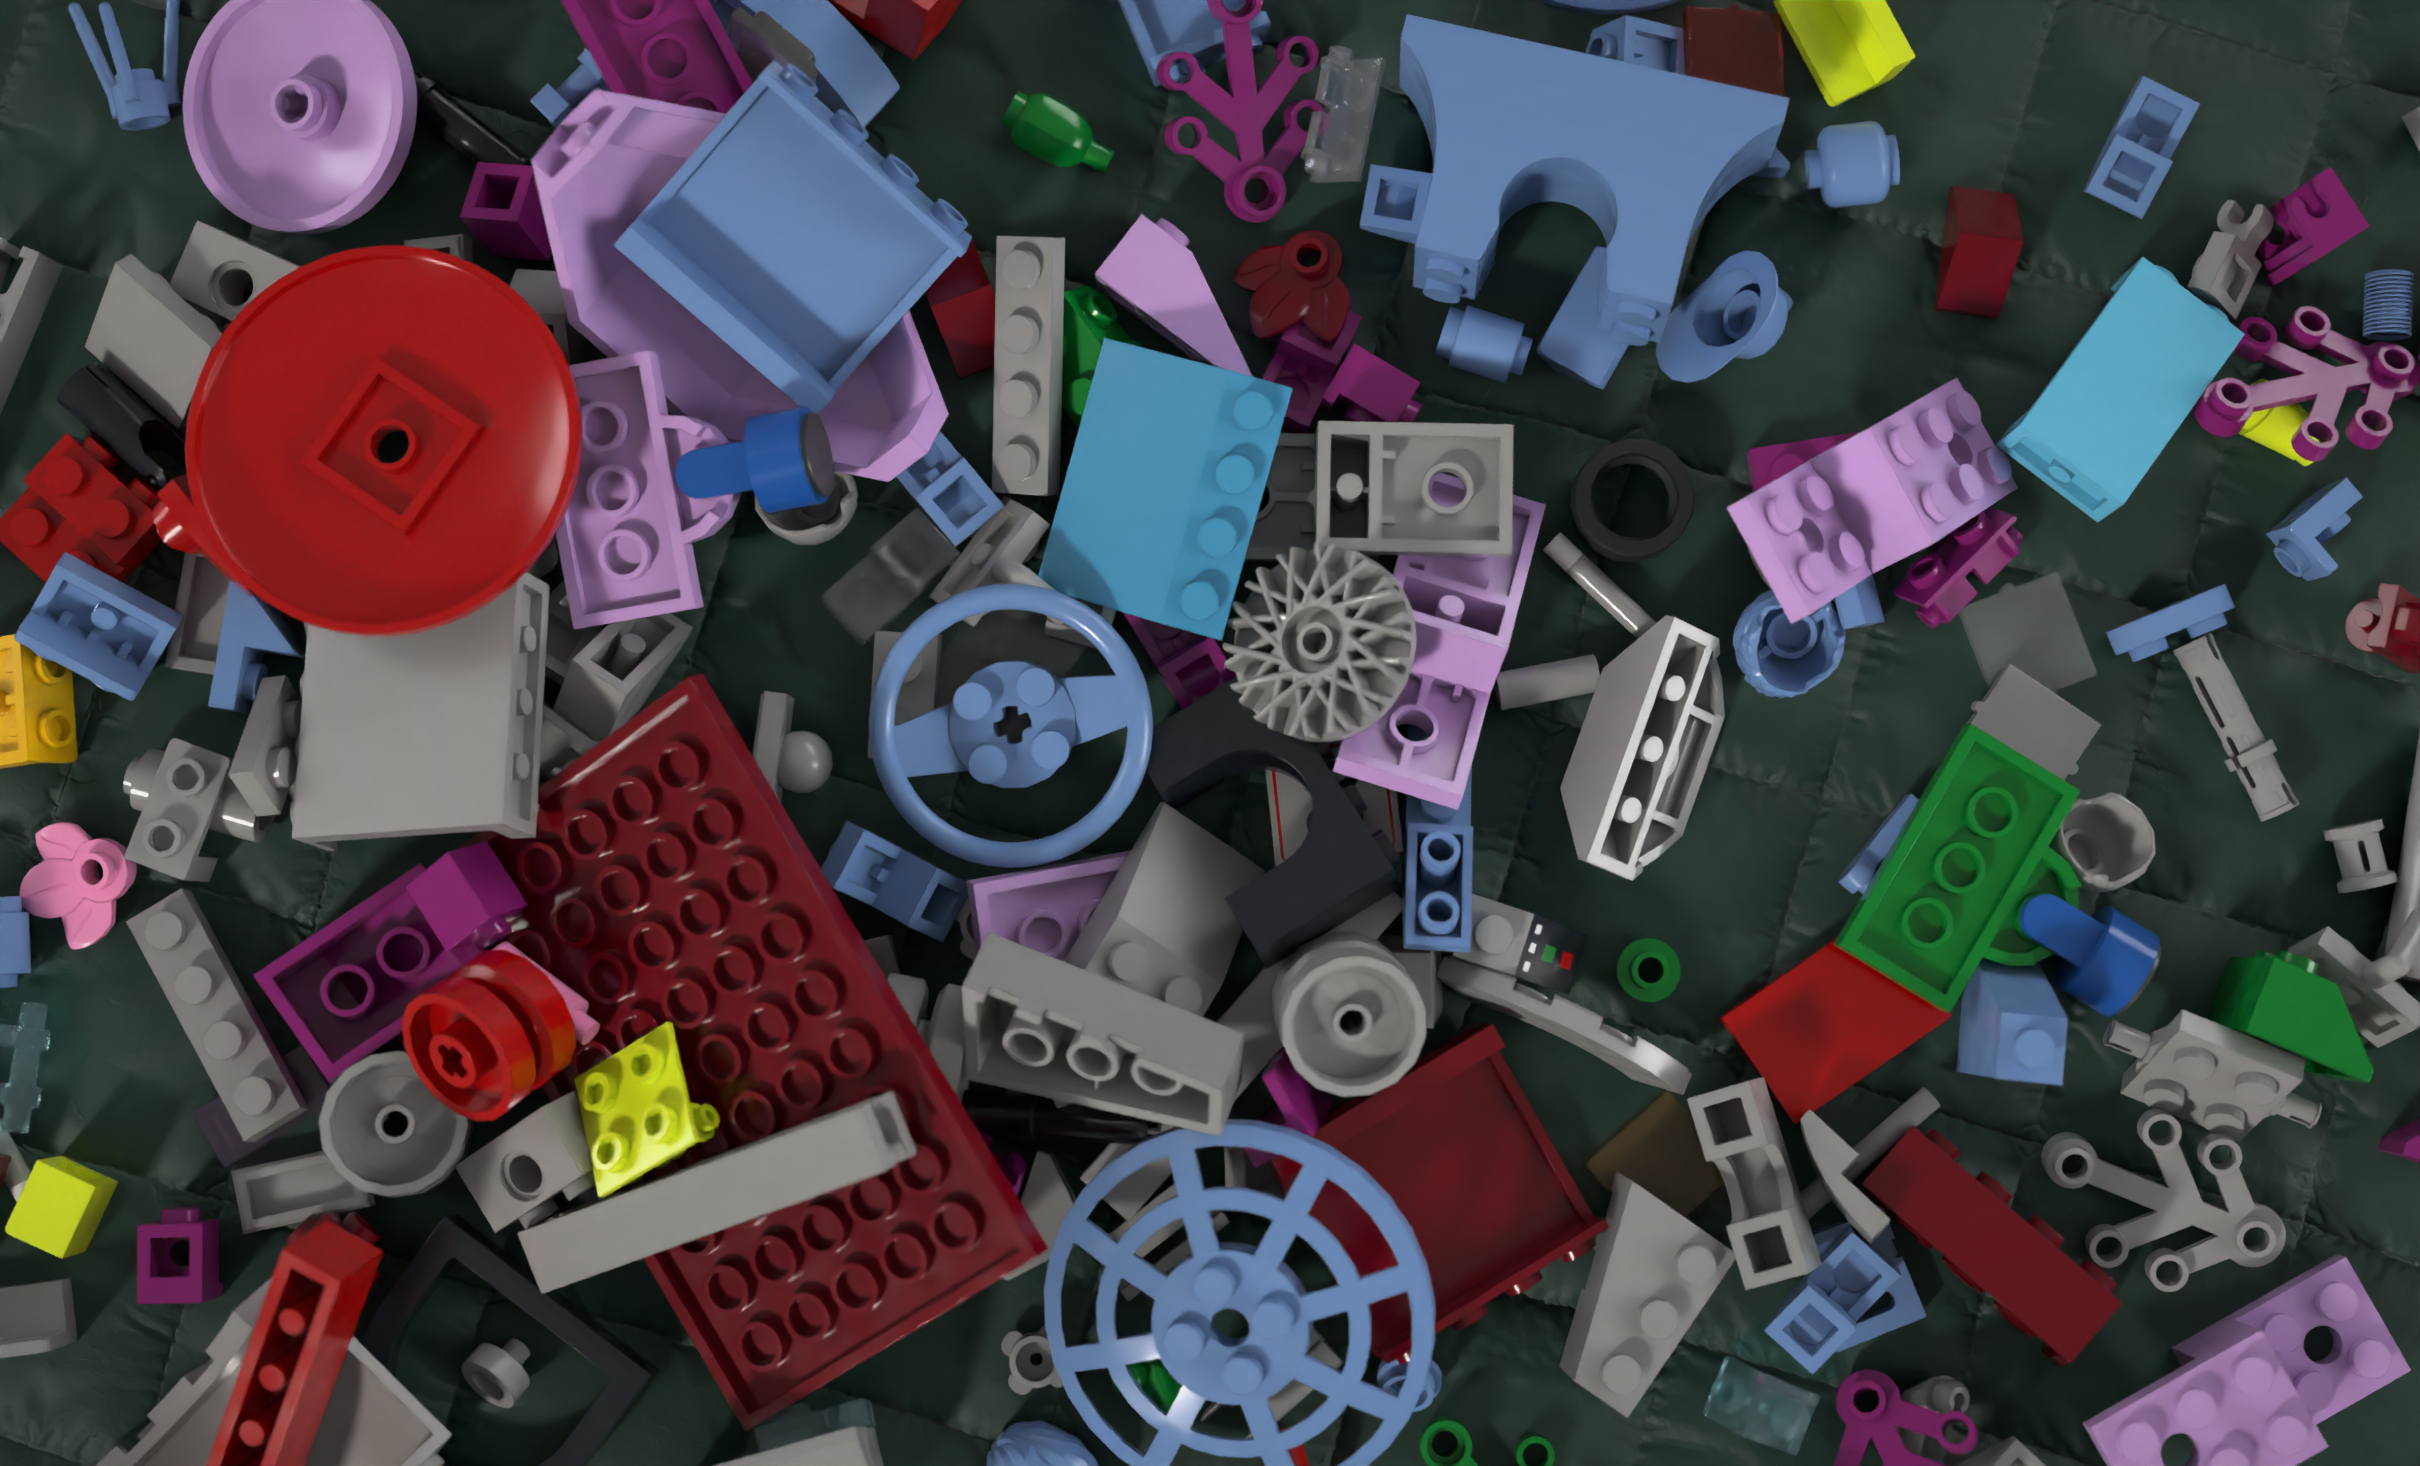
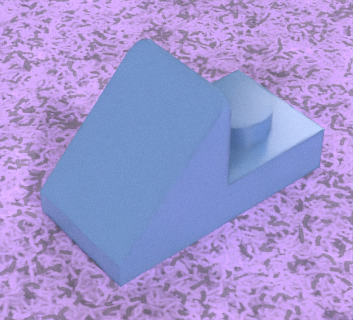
M230 581L208 706L231 712L250 714L261 680L268 677V668L266 664H262L264 653L305 659L306 647L277 608L268 604L256 594L249 597Z

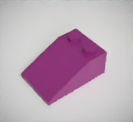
M422 863L253 975L325 1078L332 1085L345 1069L369 1055L386 1053L403 1040L401 1024L406 1006L442 979H448L461 966L484 951H478L474 944L450 952L445 950L406 889L408 884L426 870Z

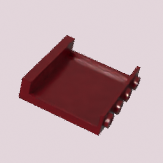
M1478 1022L1419 1057L1416 1063L1397 1083L1372 1095L1354 1096L1329 1111L1313 1138L1332 1146L1361 1166L1391 1196L1412 1227L1430 1274L1435 1298V1334L1452 1325L1454 1330H1459L1473 1324L1487 1313L1488 1310L1485 1306L1487 1302L1505 1291L1509 1296H1514L1528 1290L1542 1279L1539 1270L1559 1258L1565 1263L1583 1256L1596 1246L1597 1243L1594 1236L1609 1228L1605 1219L1592 1214L1499 1051L1506 1046L1495 1026L1491 1023ZM1280 1155L1267 1162L1266 1165L1286 1198L1304 1164ZM1327 1178L1308 1214L1317 1219L1340 1242L1355 1264L1360 1277L1398 1265L1391 1245L1372 1217L1346 1190ZM1317 1252L1334 1284L1337 1285L1336 1277L1322 1256ZM1406 1291L1368 1304L1371 1315L1370 1347L1374 1354L1386 1363H1390L1395 1359L1399 1364L1409 1362L1412 1348V1312Z

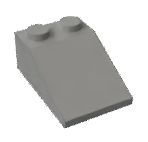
M1160 802L1063 962L1203 1017L1223 984L1243 931L1225 897L1263 875L1265 870L1166 803Z

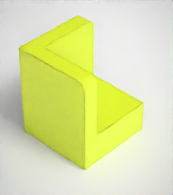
M63 1156L39 1159L30 1173L6 1224L5 1231L8 1235L61 1259L84 1253L94 1236L118 1181Z

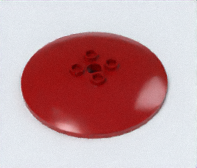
M371 246L328 255L299 267L259 293L234 318L210 352L194 390L186 426V470L192 502L204 532L227 568L262 600L285 614L318 628L365 637L398 636L434 629L466 617L492 602L514 585L547 548L568 509L578 478L582 454L583 429L579 396L566 356L554 334L540 315L514 289L497 276L476 264L451 254L410 246ZM394 431L406 432L409 439V447L405 456L394 463L381 462L378 455L381 440L387 434Z

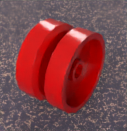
M504 949L483 951L461 966L448 979H442L421 993L406 1006L401 1024L406 1052L415 1072L429 1091L453 1112L474 1121L496 1120L527 1097L531 1090H536L571 1063L576 1048L574 1021L563 996L547 975L530 961Z

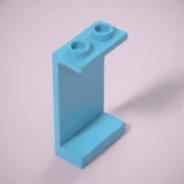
M2144 257L2140 258L2115 281L2110 288L2115 293L2031 408L2009 426L1996 444V446L2097 523L2127 501L2245 335V333L2229 322L2228 317L2223 311L2211 304L2202 302L2182 287L2170 271L2161 266L2153 265Z

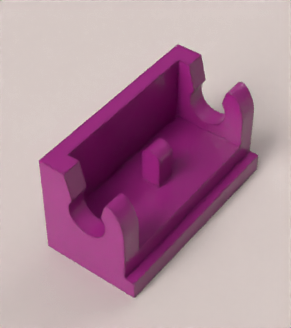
M2329 167L2271 206L2276 224L2283 228L2285 238L2283 243L2279 245L2272 244L2265 238L2255 254L2269 274L2264 279L2271 288L2370 227V225L2333 169Z

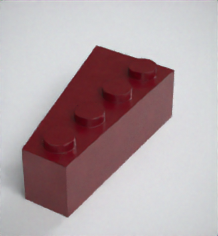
M1912 1126L1866 1178L1860 1190L1879 1207H1882L1891 1218L1920 1244L1929 1250L1933 1247L1943 1255L1941 1258L1942 1262L1967 1286L1980 1294L1985 1291L1995 1300L1992 1304L1998 1310V1313L2015 1329L2023 1331L2031 1338L2037 1335L2047 1345L2041 1352L2058 1367L2071 1363L2121 1306L2122 1302L2111 1293L2117 1287V1284L2088 1259H2085L2079 1266L2059 1249L2064 1239L2042 1219L2032 1215L2028 1221H2025L2007 1205L2012 1195L1994 1178L1984 1171H1981L1975 1178L1955 1161L1961 1154L1960 1151L1943 1135L1933 1128H1929L1923 1134L1916 1127Z

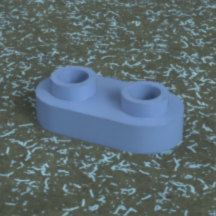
M2222 584L2111 629L2106 634L2115 655L2128 651L2132 662H2136L2170 648L2165 638L2167 635L2186 628L2190 638H2194L2228 624L2223 612L2234 608L2235 605L2226 584Z

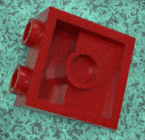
M66 433L23 479L30 487L0 518V542L44 582H47L57 562L64 552H67L123 583L162 541L153 520V508L160 501L157 496L158 492L139 477H136L132 482L128 481L114 468L120 462V458L96 437L89 435L85 440H81Z

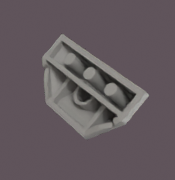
M1665 615L1603 668L1560 786L1579 860L1633 881L1643 872L1642 867L1661 856L1683 836L1725 718L1723 683L1717 662V657L1720 655L1719 638L1674 616Z

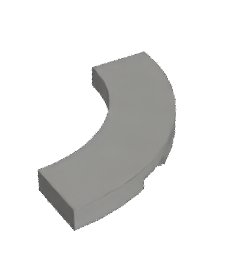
M1444 956L1437 971L1436 977L1469 1002L1502 1012L1552 1033L1602 1059L1632 1080L1682 1095L1687 1088L1692 1076L1688 1072V1068L1641 1037L1634 1036L1632 1039L1625 1033L1603 1024L1602 1016L1556 994L1553 1000H1550L1543 994L1516 983L1517 978L1453 956Z

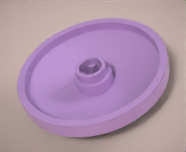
M230 0L217 12L205 28L191 56L186 73L183 91V124L186 141L194 165L204 184L224 207L246 222L264 229L300 235L320 234L348 225L363 216L384 197L401 172L409 154L416 125L417 88L410 56L395 26L370 0Z

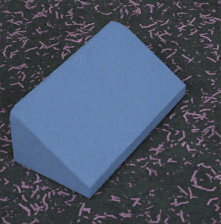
M1597 245L1537 347V354L1554 371L1603 390L1629 345L1611 338V331L1598 328L1597 286L1606 248Z

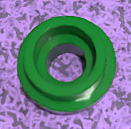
M1644 938L1631 942L1621 951L1616 962V977L1620 987L1628 996L1637 1001H1660L1668 997L1675 990L1680 980L1681 966L1678 956L1668 944L1657 939ZM1646 958L1656 960L1660 966L1659 977L1651 983L1644 982L1638 974V966Z

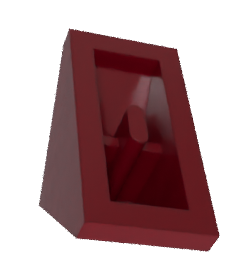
M1952 186L1950 188L1934 311L1997 319L1999 317L2024 242L2015 194Z
M971 240L967 251L962 257L959 258L957 256L925 292L960 380L994 367L995 294L975 244Z

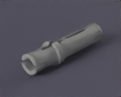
M2208 633L2173 650V652L2177 656L2183 670H2185L2205 713L2229 757L2224 760L2229 772L2236 771L2262 822L2298 806L2300 803L2279 768L2280 766L2273 754L2277 751V748L2272 738L2265 739L2231 671L2226 666L2212 633Z

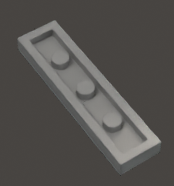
M997 236L992 492L1038 496L1060 494L1065 238Z
M180 888L126 921L242 1139L245 1142L254 1143L308 1110L307 1103L193 893Z

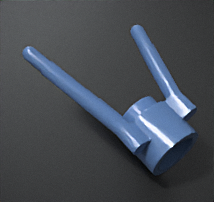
M167 0L162 81L155 79L152 69H131L112 7L109 3L102 2L99 5V12L117 71L114 78L81 6L76 2L69 4L68 9L75 23L76 30L108 97L112 118L118 119L121 129L145 130L165 125L171 121L169 107L181 105L177 87L179 0Z

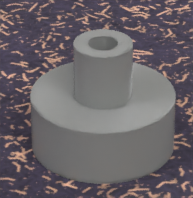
M511 1338L502 1349L492 1344H480L461 1367L462 1374L468 1384L481 1397L496 1406L511 1408L530 1386L529 1376L521 1366L530 1356V1350L524 1343L515 1338Z

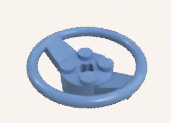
M994 584L977 587L953 595L925 611L910 624L890 649L878 673L870 702L869 741L872 758L881 784L896 810L913 829L936 847L969 862L992 867L1021 868L1043 865L1072 855L1096 841L1114 825L1132 802L1145 775L1152 748L1153 712L1150 694L1141 668L1127 643L1105 619L1088 606L1070 596L1034 585ZM1024 610L1060 620L1084 635L1096 646L1114 672V674L1058 677L1049 668L1028 659L1001 660L975 672L965 684L956 690L952 703L896 726L894 725L900 688L911 664L932 639L948 627L963 619L984 612ZM1017 706L1018 715L1027 712L1031 719V726L1022 731V740H1011L1010 733L1002 734L999 729L998 721L1006 717L1005 707ZM1127 726L1126 746L1120 768L1111 787L1101 801L1087 815L1070 827L1037 840L1000 842L965 833L945 822L928 808L916 794L907 777L969 771L972 777L981 783L992 784L1000 788H1025L1051 777L1067 761L1074 746Z

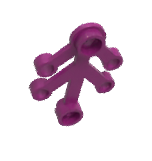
M1207 0L1211 14L1222 22L1230 95L1200 70L1198 61L1188 52L1179 51L1165 54L1157 65V77L1166 89L1184 91L1235 134L1238 159L1208 138L1204 123L1193 116H1179L1171 120L1165 130V141L1171 151L1180 155L1193 156L1225 183V201L1230 211L1236 217L1246 222H1264L1273 218L1284 204L1286 184L1283 174L1307 140L1317 136L1323 130L1326 123L1325 111L1318 102L1309 99L1295 100L1284 111L1283 123L1285 130L1267 153L1264 154L1262 129L1300 76L1314 69L1319 58L1318 48L1315 42L1307 36L1299 35L1284 38L1276 49L1277 64L1257 90L1249 21L1259 14L1263 0H1239L1238 5L1232 11L1224 6L1222 0ZM1295 43L1300 44L1305 51L1304 62L1299 67L1294 66L1289 58L1290 49ZM1176 59L1182 60L1187 68V75L1179 84L1174 82L1170 76V66ZM1303 107L1308 108L1312 114V123L1305 131L1297 124V114ZM1186 123L1193 128L1195 133L1193 143L1187 148L1183 147L1178 140V131ZM1251 179H1256L1261 185V195L1255 202H1250L1245 195L1246 184Z
M2303 306L2295 311L2285 326L2287 339L2298 348L2305 350L2315 348L2347 365L2334 367L2277 341V332L2271 323L2259 317H2249L2243 320L2238 327L2245 335L2234 351L2244 359L2251 361L2260 360L2293 376L2249 386L2236 378H2224L2212 382L2196 402L2194 416L2198 424L2207 432L2220 437H2231L2241 431L2253 412L2313 400L2307 418L2292 436L2291 443L2295 452L2302 458L2309 461H2321L2328 456L2338 442L2339 434L2334 423L2345 393L2361 390L2365 394L2362 407L2355 412L2347 423L2346 434L2349 440L2356 446L2368 450L2376 449L2382 444L2393 428L2392 419L2388 414L2391 403L2414 391L2420 382V366L2411 353L2402 346L2389 342H2375L2365 346L2330 330L2331 323L2328 316L2315 307ZM2310 436L2315 437V438L2318 439L2320 442L2315 441V440L2312 439Z
M1876 1370L1857 1371L1848 1376L1838 1389L1836 1407L1840 1418L1846 1424V1429L1833 1466H1861L1871 1440H1873L1883 1460L1882 1466H1947L1908 1452L1896 1427L1935 1438L1945 1450L1955 1455L1969 1453L1978 1442V1429L1969 1416L1959 1411L1940 1414L1903 1401L1898 1386L1890 1377ZM1866 1391H1874L1879 1396L1877 1408L1869 1413L1859 1411L1857 1406L1859 1396ZM1955 1422H1963L1968 1426V1436L1960 1444H1951L1947 1442L1945 1437L1947 1427Z

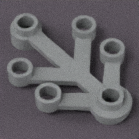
M2154 1108L2143 1113L2137 1123V1132L2142 1141L2152 1149L2166 1185L2098 1159L2097 1153L2090 1143L2077 1133H2058L2052 1136L2042 1149V1165L2056 1184L2073 1189L2080 1188L2088 1183L2153 1209V1211L2114 1226L2109 1224L2097 1225L2087 1233L2085 1238L2086 1251L2099 1266L2105 1268L2116 1267L2125 1261L2130 1249L2192 1225L2213 1233V1235L2177 1251L2169 1248H2160L2149 1254L2145 1261V1273L2153 1285L2161 1291H2177L2186 1284L2190 1273L2229 1258L2245 1267L2266 1265L2281 1253L2285 1245L2286 1230L2283 1221L2270 1207L2253 1202L2239 1169L2242 1163V1151L2239 1145L2224 1133L2216 1132L2206 1135L2198 1145L2197 1155L2202 1165L2215 1175L2227 1210L2201 1199L2179 1145L2182 1135L2181 1126L2164 1109ZM2159 1120L2168 1121L2170 1128L2164 1138L2159 1140L2149 1138V1129L2154 1122ZM2218 1145H2228L2230 1153L2227 1160L2220 1164L2211 1163L2209 1159L2211 1150ZM2073 1154L2083 1156V1165L2079 1171L2075 1173H2065L2062 1171V1163L2066 1157ZM2253 1227L2263 1228L2264 1235L2258 1244L2253 1246L2244 1244L2243 1237L2249 1229ZM2114 1237L2117 1239V1247L2112 1253L2101 1255L2096 1252L2097 1243L2102 1238ZM2165 1261L2176 1262L2177 1270L2172 1277L2161 1279L2156 1276L2157 1268L2161 1263Z

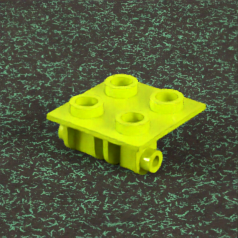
M666 1022L575 1078L598 1197L601 1198L626 1184L638 1182L644 1173L655 1167L665 1166L671 1159H677L685 1153L687 1148L695 1143L706 1142L711 1139L715 1128L720 1123L719 1115L714 1107L709 1104L699 1105L689 1100L672 1022Z

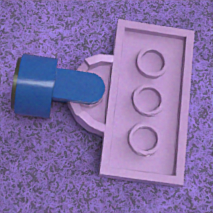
M643 351L569 365L580 401L583 427L582 454L574 492L563 520L556 531V538L573 630L704 607L692 543L715 535L732 518L742 492L753 490L759 504L768 513L825 503L828 496L832 493L834 486V464L829 439L819 416L808 407L751 416L745 425L744 441L731 443L714 425L694 416H672L668 414L657 351Z

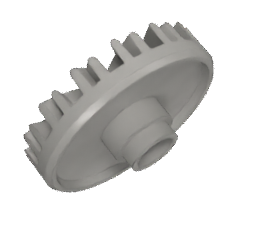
M1315 543V549L1307 551L1299 547H1291L1289 556L1285 554L1276 555L1275 557L1280 564L1272 570L1258 567L1255 570L1259 583L1251 580L1245 583V587L1252 590L1246 603L1238 601L1232 603V609L1240 617L1227 620V626L1236 630L1234 645L1223 643V649L1234 655L1225 661L1226 668L1236 672L1238 682L1230 684V687L1233 691L1242 694L1239 702L1243 706L1253 709L1256 713L1253 717L1255 720L1267 724V727L1293 738L1311 742H1330L1348 738L1364 731L1383 717L1393 706L1404 689L1411 673L1416 650V628L1409 600L1403 588L1388 570L1374 560L1353 550L1350 551L1335 544H1329L1327 547L1323 544Z

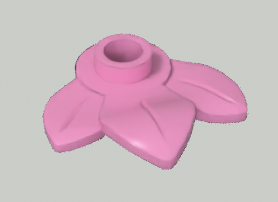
M59 822L48 825L35 834L38 850L45 861L31 868L23 878L19 891V896L22 897V907L34 916L48 919L61 917L70 948L72 950L87 948L106 936L114 926L116 920V899L123 896L133 884L137 874V865L135 862L124 858L127 847L109 838L93 839L79 825L74 823ZM98 862L103 869L102 879L98 873Z

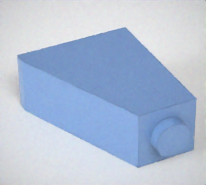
M1984 959L1981 960L1962 992L1956 1072L1994 1079L2062 1085L2068 1018L2039 962L2035 963L2036 965L2002 966Z

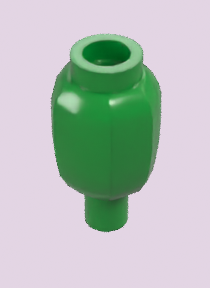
M1018 91L1001 122V125L1012 130L1011 137L1018 147L1041 160L1060 167H1070L1083 162L1104 174L1115 153L1114 150L1093 139L1094 135L1091 125L1084 116L1066 103L1043 92L1027 96Z

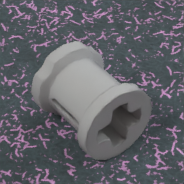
M2382 818L2323 831L2325 841L2333 842L2342 877V880L2337 883L2339 893L2366 890L2398 882L2396 872L2387 868L2379 832L2384 829Z

